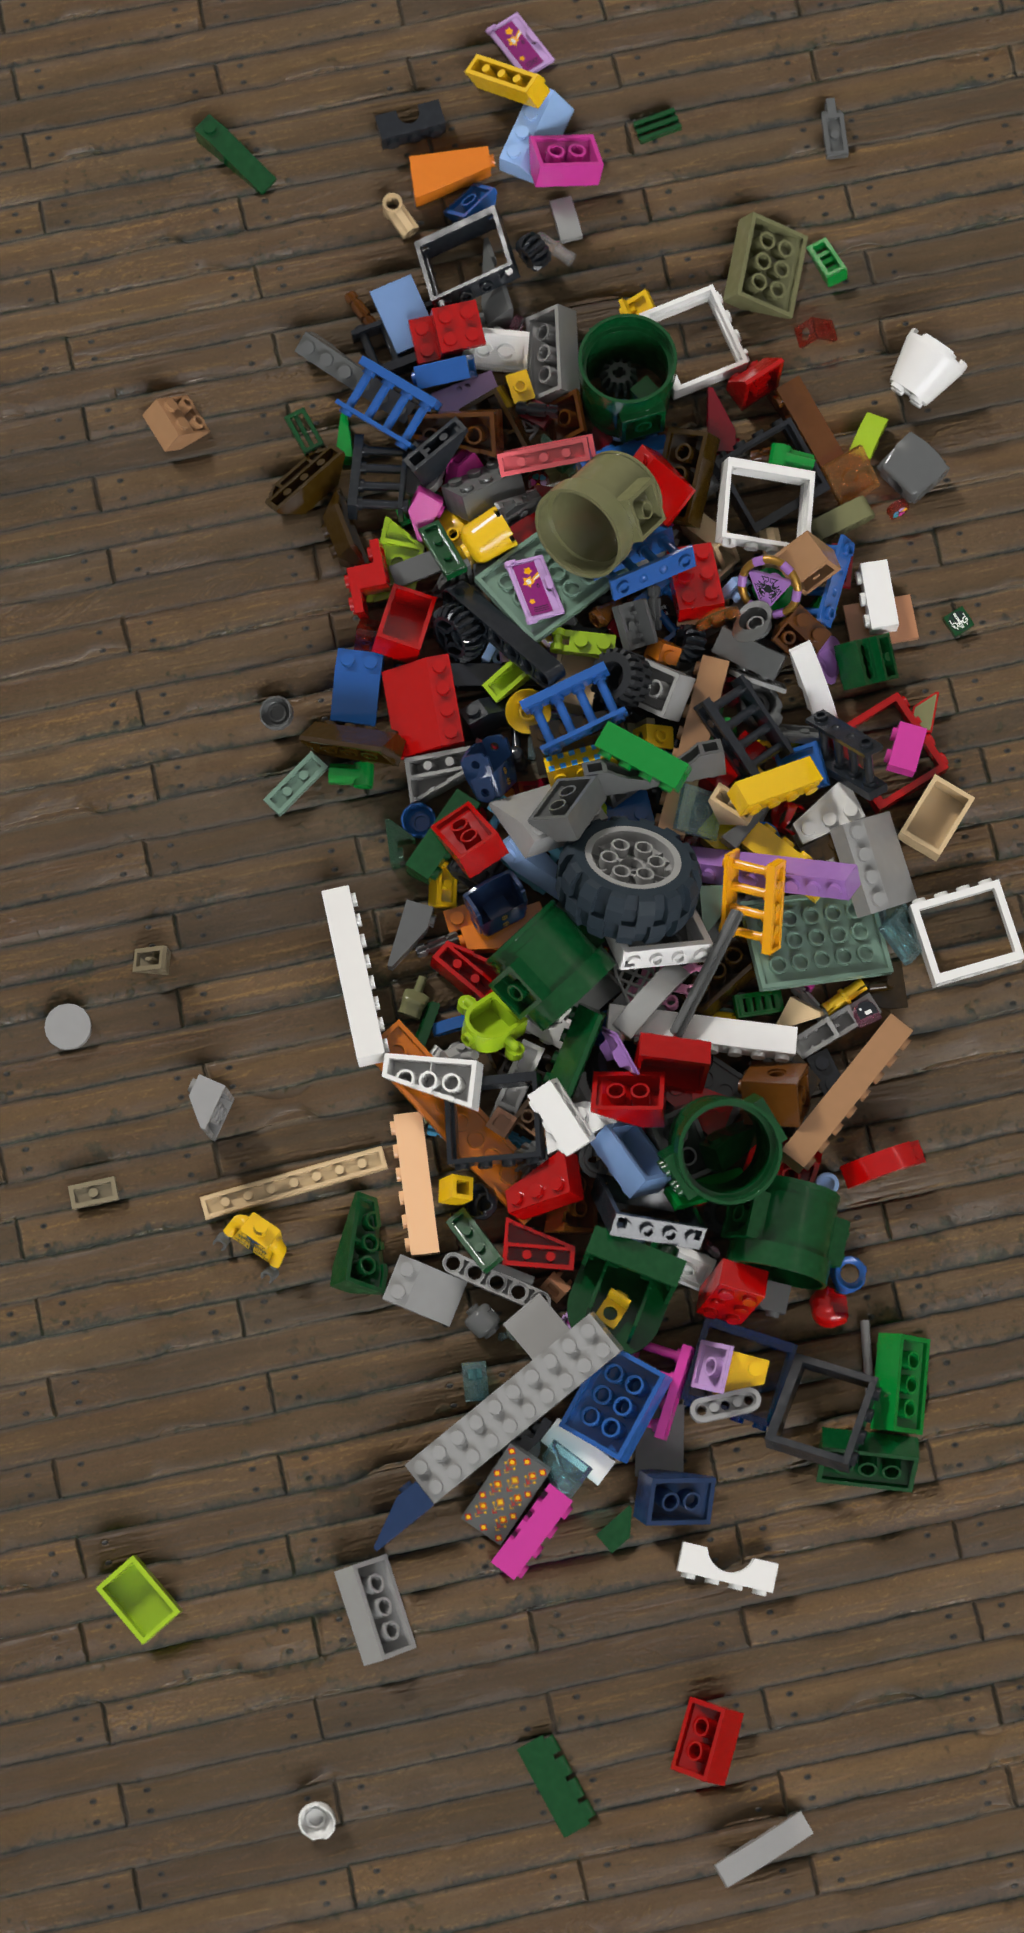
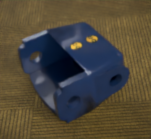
M501 734L487 736L482 742L472 745L461 759L460 763L465 778L478 801L489 803L493 799L501 798L517 782L513 753L508 738H504ZM492 742L497 743L499 748L494 749L492 747Z
M511 870L504 871L481 882L463 895L465 906L469 911L475 929L479 934L483 933L487 937L519 921L526 915L528 902L526 891L515 873Z

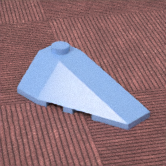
M511 837L505 838L503 842L509 853L502 857V859L511 869L559 900L555 888L558 865L546 852L525 859Z

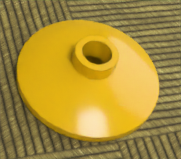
M522 689L515 692L508 699L505 715L509 725L516 731L530 734L529 726L537 724L534 715H526L519 701L539 691ZM550 704L544 706L542 710L547 722H549L551 717Z

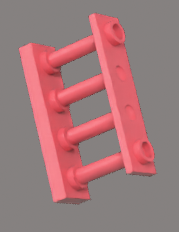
M593 434L505 450L504 453L497 454L500 475L505 477L589 461L592 459L591 457L597 454Z

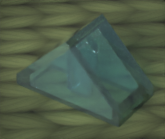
M486 1361L462 1363L465 1402L486 1399L489 1396Z

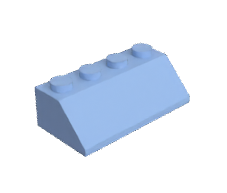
M550 89L549 94L539 109L524 104L499 157V170L534 184L530 173L529 137L563 135L574 112V108L552 89Z

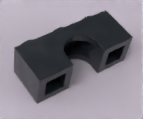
M439 99L418 104V119L413 123L402 122L398 118L396 110L376 115V129L382 149H396L403 144H415L422 139L429 137L437 138L446 133V122Z

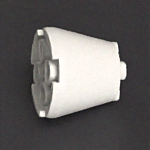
M912 328L905 339L890 382L891 389L900 396L906 394L910 398L909 402L920 409L922 405L927 406L956 381L968 366L963 360L958 362L953 354L954 352L927 333L921 336L917 334L919 331L916 328Z

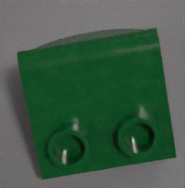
M596 1225L569 1294L567 1316L570 1327H574L593 1311L596 1313L606 1299L609 1290L613 1288L624 1292L629 1297L628 1299L631 1300V1303L615 1329L606 1327L624 1348L623 1351L628 1354H635L645 1348L659 1330L667 1306L678 1286L687 1262L677 1257L680 1251L679 1248L674 1245L655 1242L648 1246L631 1238L609 1235L606 1228ZM607 1307L604 1309L603 1315L608 1320H614L617 1317V1311L613 1307Z

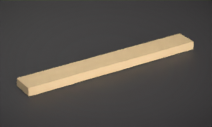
M379 1146L200 1197L205 1220L207 1221L388 1169L383 1148Z

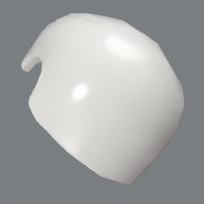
M318 1801L311 1802L300 1811L298 1818L299 1828L311 1840H327L335 1831L336 1817L333 1809L328 1804Z

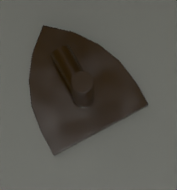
M902 962L892 963L894 972L891 975L862 978L861 980L868 990L857 997L861 998L870 993L879 1008H908Z

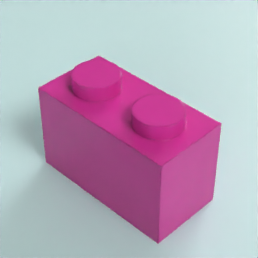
M900 721L897 728L893 727L890 741H893L891 749L887 748L883 761L887 763V771L913 777L916 772L927 728Z

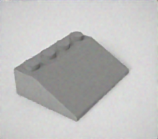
M550 784L489 803V807L525 859L563 847L567 842H557L528 822L531 814L550 790ZM600 808L592 821L599 818L602 821H607L608 816Z
M890 811L829 829L839 862L857 864L861 885L851 897L857 918L917 899Z

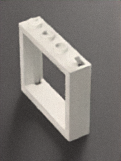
M713 284L639 314L658 322L708 302L736 363L684 384L680 383L676 374L675 382L670 392L673 400L728 379L737 372L742 373L749 364L748 351L742 348L740 334L737 329H733L730 312L724 310L722 295H719L718 291L716 292Z
M728 457L721 463L715 543H721L722 546L727 548L744 547L746 551L764 550L770 555H775L789 544L787 542L727 533L731 474L800 485L797 537L807 530L811 533L815 471Z
M991 878L979 881V885L970 887L969 884L956 888V892L949 894L947 891L939 892L934 895V898L926 900L925 897L913 900L912 904L908 907L907 911L932 988L1018 964L1024 960V953L999 879L992 881ZM992 890L1013 952L940 973L920 911Z
M696 909L686 924L694 941L628 947L627 944L615 943L616 939L605 936L620 970L705 962L713 946V942Z

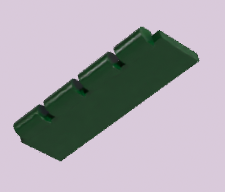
M542 1734L519 1747L517 1751L563 1837L566 1838L589 1825L588 1819L595 1816L596 1813L588 1799L579 1803L578 1799L584 1796L585 1792L577 1777L575 1776L567 1781L566 1776L573 1773V1770L565 1755L563 1754L557 1758L554 1757V1754L562 1750L555 1736L552 1734L544 1738Z

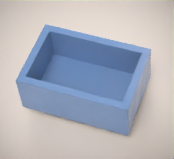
M625 1122L607 1124L595 1136L596 1139L590 1142L597 1156L602 1159L609 1173L616 1179L622 1191L629 1199L659 1193L671 1180V1177H667L659 1168L656 1162L660 1160L656 1154L659 1151L641 1127Z

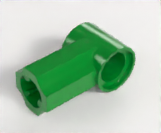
M771 444L769 464L812 471L815 463L814 455L793 450L791 446L786 444Z
M356 762L354 765L330 763L328 783L333 785H351L357 789H372L375 765L368 762Z

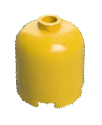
M495 506L462 528L460 537L463 544L460 545V549L466 558L471 556L475 562L485 564L518 546L516 540L511 541L510 536L513 533L503 516L497 517L495 514L498 511Z

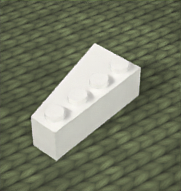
M384 1054L382 1077L479 1112L484 1064L477 1060Z

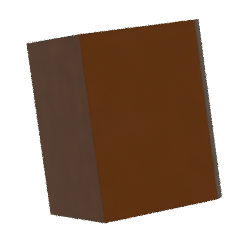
M574 389L547 404L558 405L560 408L559 417L553 418L548 426L551 442L587 435L579 389Z

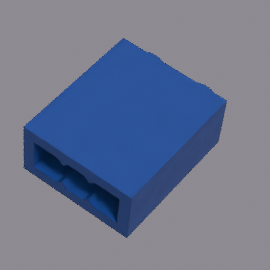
M473 354L413 367L414 372L411 373L414 386L417 385L419 389L478 377Z

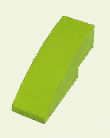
M541 642L538 643V644H540L545 650H547V649L542 645ZM509 660L482 686L494 701L498 703L531 678Z

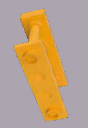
M735 848L725 854L722 861V867L724 868L722 910L718 931L720 933L732 909L739 910L744 916L760 919L763 922V932L738 926L733 937L736 935L759 941L762 945L761 954L770 956L781 948L786 860L777 858L767 864V866L740 860V849ZM739 870L763 875L766 878L765 888L738 882ZM738 892L763 898L764 911L737 904Z

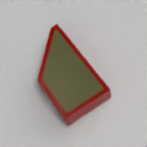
M934 692L912 708L915 718L918 716L922 721L920 723L921 727L927 728L926 734L929 733L931 735L939 692Z

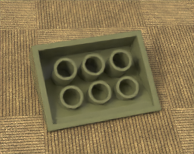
M755 212L739 219L723 302L741 310L792 319L808 236Z

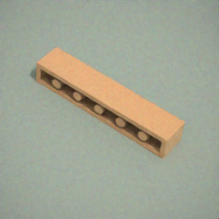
M419 1112L395 1114L394 1121H390L391 1135H396L397 1144L393 1145L394 1159L399 1158L400 1167L396 1168L397 1182L402 1181L403 1191H399L400 1205H405L406 1214L401 1215L403 1229L408 1228L409 1238H404L406 1252H411L412 1257L440 1254L423 1116Z

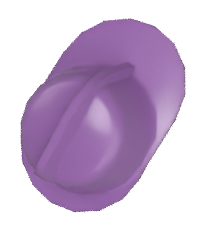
M830 636L816 654L826 682L830 685L836 682L839 673L834 646L840 643L834 636Z

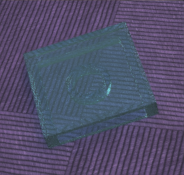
M684 783L680 791L673 829L712 842L717 841L720 824L708 802L713 792Z

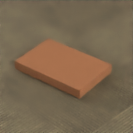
M910 594L894 597L899 626L897 631L888 632L891 644L918 640L919 635ZM860 603L843 605L842 609L849 642L881 635H870L869 629L864 627L863 615L866 612L865 607H861Z

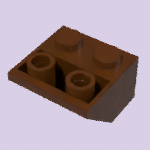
M798 604L792 613L777 619L774 624L771 640L788 656H790L789 649L810 640L817 654L832 633L801 604Z

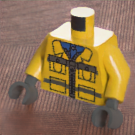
M254 1212L250 1216L241 1214L234 1216L224 1228V1232H220L217 1235L213 1245L217 1241L221 1242L223 1247L220 1251H224L231 1241L230 1237H233L234 1240L270 1264L260 1274V1277L263 1279L268 1274L270 1276L269 1284L272 1283L279 1276L277 1268L281 1266L287 1251V1247L282 1240L281 1231Z

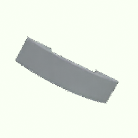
M679 964L662 967L633 998L612 1025L631 1040L671 993L676 991L689 977L690 973Z

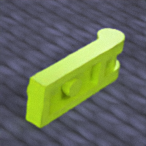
M558 627L551 634L553 642L550 644V652L600 658L599 655L602 652L606 653L607 649L615 648L616 635L565 630ZM562 640H569V645H564Z

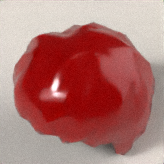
M829 1286L813 1292L809 1300L810 1312L817 1324L825 1328H834L847 1322L849 1316L845 1294L837 1293Z

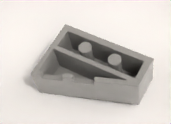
M471 746L404 758L410 804L426 803L466 781L460 762L465 752Z

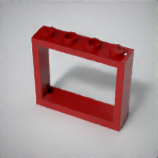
M896 692L847 724L856 728L893 704L906 723L921 727L920 723L922 721L918 716L915 718L909 709L910 704L906 697H901L899 692ZM929 733L925 735L922 747L936 767L884 800L881 795L871 801L867 800L876 815L930 783L935 774L940 777L946 773L949 768L947 765L949 762L942 752H938L935 747V740ZM828 737L829 745L834 751L833 739ZM843 746L844 757L849 760L848 748Z

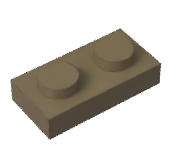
M115 1176L68 1186L73 1210L120 1200Z

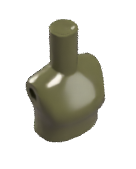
M419 975L414 989L407 988L404 990L398 1010L399 1014L420 1021L421 1015L429 1001V997L423 993L428 978Z

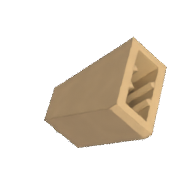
M703 513L700 528L680 526L683 535L693 545L712 543L718 570L720 568L724 570L730 563L734 566L740 561L736 547L727 548L722 546L721 543H715L716 522Z

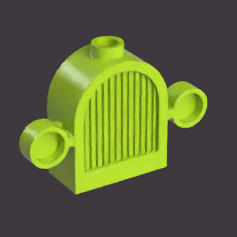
M494 991L479 1001H476L470 995H463L459 998L457 1010L460 1014L465 1015L461 1030V1040L465 1046L481 1053H493L505 1048L507 1059L519 1061L523 1058L525 1047L516 1039L525 1034L528 1023L526 1017L520 1020Z

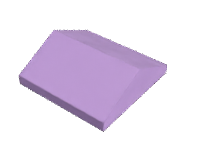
M701 1340L690 1387L724 1394L734 1346Z

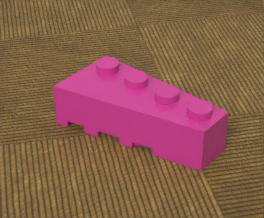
M549 1483L491 1563L513 1580L517 1576L521 1579L529 1569V1566L526 1564L530 1558L536 1559L544 1547L541 1543L546 1537L552 1538L559 1528L556 1526V1523L561 1517L565 1520L572 1511L573 1507L570 1505L573 1501Z

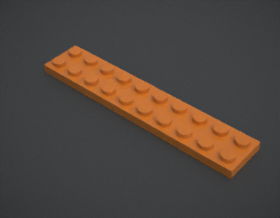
M400 1019L382 1034V1039L387 1038L390 1050L388 1053L433 1057ZM384 1062L375 1064L381 1071H383ZM391 1081L446 1141L444 1099ZM457 1104L460 1158L515 1153L517 1148L508 1138L507 1140L485 1126L490 1118L480 1107L478 1112ZM493 1164V1168L478 1169V1166H470L469 1168L477 1177L496 1192L498 1200L507 1208L505 1191L521 1180L522 1172H515V1168L518 1165L502 1167L501 1164ZM515 1217L518 1220V1222L523 1225H525L531 1219L528 1218L525 1220H521Z

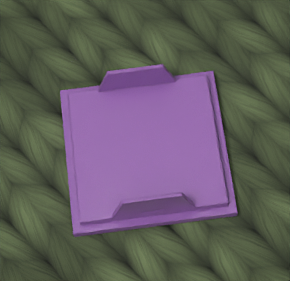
M602 1026L601 1032L605 1040L599 1048L606 1060L615 1059L619 1068L622 1067L637 1075L640 1074L618 1034Z

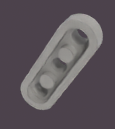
M747 1387L724 1392V1394L698 1398L690 1406V1416L697 1423H707L752 1413L760 1406L761 1396L756 1389ZM745 1397H750L752 1399L751 1405L745 1404ZM722 1402L728 1403V1410H723L721 1408ZM700 1407L704 1408L706 1414L699 1415L697 1409Z

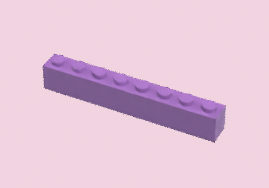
M691 846L702 871V883L723 885L724 868L722 867L724 855L732 850ZM740 851V860L767 866V864L777 858L785 859L784 893L850 900L861 885L857 864ZM739 870L738 882L765 888L766 878L763 875Z

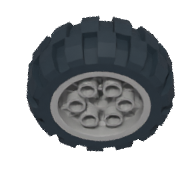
M611 816L609 821H602L600 818L591 821L581 837L574 842L567 841L563 845V851L560 853L555 888L561 906L565 908L568 917L577 926L583 924L587 927L588 933L601 939L606 936L616 939L615 943L632 945L633 941H643L644 944L660 942L665 935L671 937L680 931L695 912L702 885V871L689 843H682L680 835L668 827L662 829L655 826L656 822L643 818L636 821L628 820L627 816Z

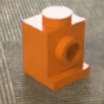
M658 638L657 643L647 645L643 656L665 666L667 664L676 666L682 648L669 640Z

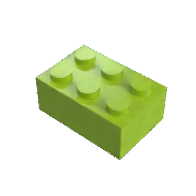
M137 1555L131 1556L96 1587V1590L142 1645L150 1641L183 1611Z

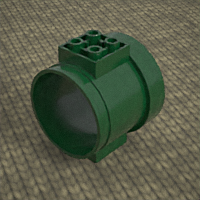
M637 314L614 315L601 320L592 328H589L579 348L578 374L583 388V407L585 413L597 429L609 436L620 438L621 444L665 431V418L670 404V392L676 378L677 351L670 334L659 323ZM622 358L623 363L630 361L653 371L660 378L663 386L646 397L635 400H621L601 393L590 382L603 370L605 364L610 365L612 359L617 363Z
M553 899L485 961L497 975L488 986L520 1020L528 1015L542 1031L546 1030L567 1012L617 964L616 960L601 945L606 940L605 936L601 939L588 933L587 927L583 924L577 926L568 917L567 913L555 904L556 902Z
M755 1093L745 1099L722 1095H707L689 1102L678 1112L669 1130L668 1147L656 1153L660 1159L656 1162L663 1174L671 1177L672 1180L669 1181V1184L679 1197L684 1196L689 1201L695 1196L700 1195L709 1201L719 1204H740L762 1194L774 1181L782 1161V1142L788 1138L763 1097ZM719 1106L740 1107L750 1117L756 1132V1149L749 1166L739 1176L725 1183L707 1184L694 1180L686 1167L683 1156L684 1139L689 1127L696 1118L709 1109Z
M776 1175L771 1185L756 1198L740 1204L727 1205L720 1236L730 1240L726 1259L769 1271V1281L790 1285L793 1288L825 1289L830 1268H841L845 1257L846 1241L850 1234L849 1227L851 1221L837 1217V1207L841 1196L829 1188L809 1181Z

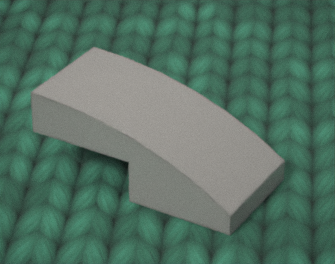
M571 196L549 201L561 244L583 239Z

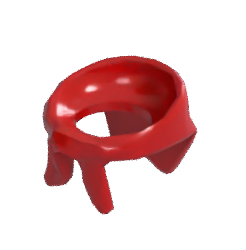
M783 801L775 808H772L771 823L783 835L787 833L795 835V832L787 829L786 826L791 821L795 812L805 813L807 810L793 801ZM787 809L785 819L779 824L782 813Z

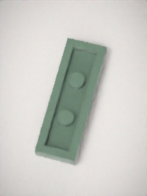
M311 751L263 801L281 817L328 770V766Z

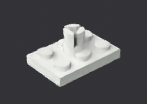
M495 326L494 329L483 328L486 345L463 350L462 356L473 354L477 370L515 373L528 368L530 332L504 330L498 326Z
M646 1241L645 1245L650 1246L652 1242ZM676 1246L680 1250L677 1257L687 1261L679 1283L699 1291L700 1286L712 1273L717 1260L692 1250V1248Z

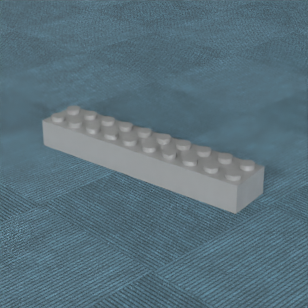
M594 1311L589 1313L406 1463L405 1467L435 1504L617 1356L624 1348Z

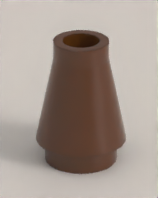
M619 599L616 601L611 600L593 607L589 613L591 623L596 628L606 627L614 618L612 607L621 605V601Z

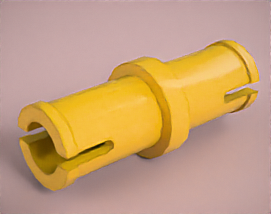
M857 979L846 988L837 990V994L822 1003L821 1006L825 1008L828 1016H831L844 1005H850L852 1003L851 1000L868 989L864 986L865 984L861 979Z

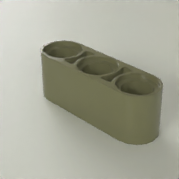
M862 495L813 519L811 522V533L822 542L827 543L841 534H845L869 522L875 517V514L865 496Z

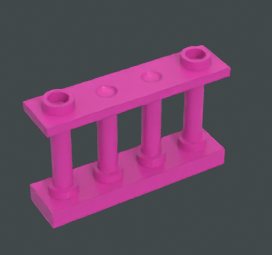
M650 1342L642 1350L674 1359V1362L677 1363L674 1372L667 1373L661 1371L673 1378L667 1395H664L659 1404L660 1409H662L660 1418L651 1419L647 1426L655 1432V1438L667 1442L695 1349L683 1344L681 1349L674 1350ZM640 1351L632 1354V1356L638 1359Z

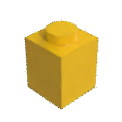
M451 1174L439 1179L438 1203L460 1206L473 1201V1177Z

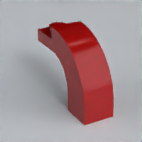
M915 1140L869 1154L840 1166V1169L849 1189L866 1184L885 1175L926 1162L919 1141Z

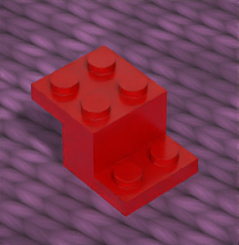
M476 299L432 308L430 316L408 320L418 366L462 356L463 350L486 345Z
M378 538L369 540L370 547H367V554L371 563L347 568L348 575H344L346 588L349 589L352 597L348 598L350 610L360 620L370 618L366 596L392 590L384 546Z

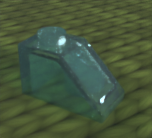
M555 1439L542 1455L544 1463L552 1468L548 1474L550 1484L569 1499L573 1497L593 1469Z

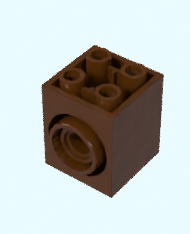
M752 1061L749 1068L745 1070L743 1078L738 1082V1092L742 1094V1099L753 1093L763 1097L781 1127H800L811 1107L808 1064ZM740 1108V1115H743L744 1124L753 1125L747 1113Z

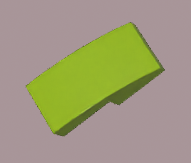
M867 412L856 433L849 454L870 461L878 447L879 439L887 427L888 419Z

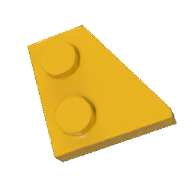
M733 1351L724 1392L763 1385L770 1360Z

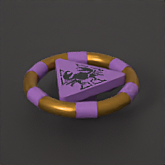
M762 555L754 557L742 567L737 585L739 595L745 605L753 601L746 588L749 574L759 601L768 603L770 607L791 584L793 585L790 603L784 608L773 610L771 619L786 617L796 609L801 600V582L794 568L786 561L775 556ZM764 564H772L779 567L790 579L783 578L777 573L769 574L754 570L753 568Z

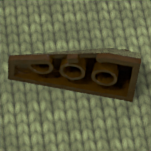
M504 384L490 390L459 409V411L502 409L504 450L531 446L521 418L515 410L516 406ZM534 471L521 473L522 478Z

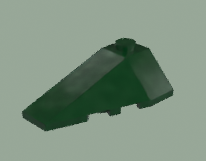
M358 1191L355 1192L334 1259L330 1287L353 1294L383 1295L385 1293L388 1268L387 1263L384 1264L382 1250H385L384 1242H381L379 1228L381 1227L377 1198Z

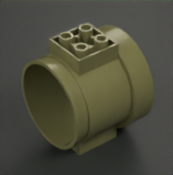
M609 450L595 455L571 478L559 482L542 497L535 512V526L543 547L556 563L577 576L600 578L611 573L628 556L632 545L635 542H643L666 520L662 508L661 490L650 470L638 459L627 453Z

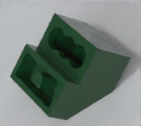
M889 633L834 646L835 659L838 663L840 680L844 691L899 678Z

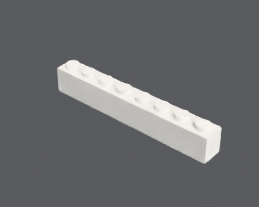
M349 885L321 891L359 1068L384 1062V1054L390 1052L387 1038L382 1039L381 1032L385 1031L383 1018L377 1017L376 1011L381 1009L378 996L373 997L372 989H376L373 975L369 976L367 971L368 968L372 967L369 954L364 955L363 948L367 947L364 933L359 934L358 927H362L360 913L355 914L354 907L358 906L356 894L350 893Z
M609 1004L606 1028L616 1032L622 1042L624 1040L634 1041V1044L637 1045L640 1032L674 1036L670 1033V1029L679 1012L656 1010L646 1021L645 1025L629 1040L612 1025L627 1006ZM694 1014L683 1037L679 1038L711 1042V1054L722 1052L728 1053L731 1057L746 1055L751 1056L755 1060L771 1058L775 1059L776 1062L787 1063L792 1061L796 1054L798 1027Z

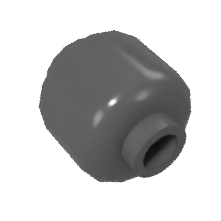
M475 1303L466 1311L468 1317L465 1319V1325L477 1338L484 1337L488 1339L500 1328L498 1325L500 1317L488 1304L484 1303L479 1306Z

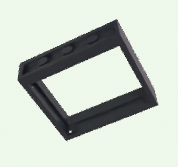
M495 205L414 242L429 297L435 308L470 301L521 277L503 218ZM497 228L507 263L440 293L430 259Z
M791 417L785 421L782 418L770 424L771 429L766 432L762 428L752 434L753 439L747 443L745 440L740 441L732 446L734 451L729 454L726 451L718 454L713 469L718 482L720 483L721 463L726 458H736L780 431L783 432L793 450L811 454ZM816 461L812 471H815L813 499L831 489ZM731 481L729 501L749 536L754 535L799 508L800 497L755 523Z
M537 1071L482 1076L481 1090L532 1086L533 1091L542 1086L541 1075ZM444 1100L447 1164L455 1168V1171H467L470 1166H478V1169L493 1168V1164H501L502 1167L516 1166V1162H525V1165L539 1164V1160H546L543 1119L539 1113L535 1112L536 1152L460 1158L457 1104Z
M597 1173L591 1196L609 1235L698 1250L701 1248L707 1228L695 1206L675 1211L663 1193L669 1185H665L659 1193L629 1199L613 1176ZM616 1203L675 1212L679 1222L623 1213L619 1211ZM618 1218H625L624 1223L618 1222Z
M796 1353L765 1436L766 1448L849 1474L852 1466H855L856 1462L858 1463L860 1453L857 1451L859 1445H864L867 1422L871 1423L873 1420L875 1409L872 1408L874 1402L880 1400L882 1387L879 1385V1378ZM805 1369L867 1388L844 1456L781 1437Z

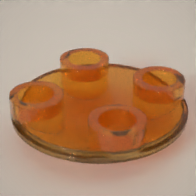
M738 606L718 607L702 616L695 625L698 631H703L711 627V625L713 628H718L726 624L725 619L738 617L741 615Z

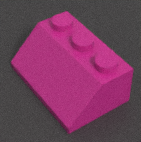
M593 134L529 137L530 173L535 187L599 185L604 163Z

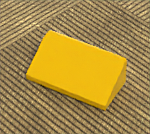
M445 861L441 866L443 871L436 881L432 880L429 884L428 905L434 908L451 909L457 907V879L448 871V861Z

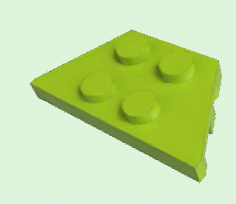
M385 516L380 542L384 546L391 587H393L395 582L389 566L425 553V546L393 522L392 519ZM418 581L404 587L416 590ZM391 591L369 595L366 601L367 603H374L389 598Z

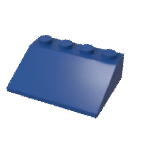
M621 1351L581 1384L559 1426L613 1458L627 1464L673 1378L627 1352Z

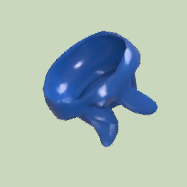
M845 1256L841 1268H830L829 1275L835 1289L841 1294L853 1293L865 1284L867 1267L855 1256ZM845 1264H853L857 1267L859 1276L855 1282L848 1283L842 1279L840 1272Z

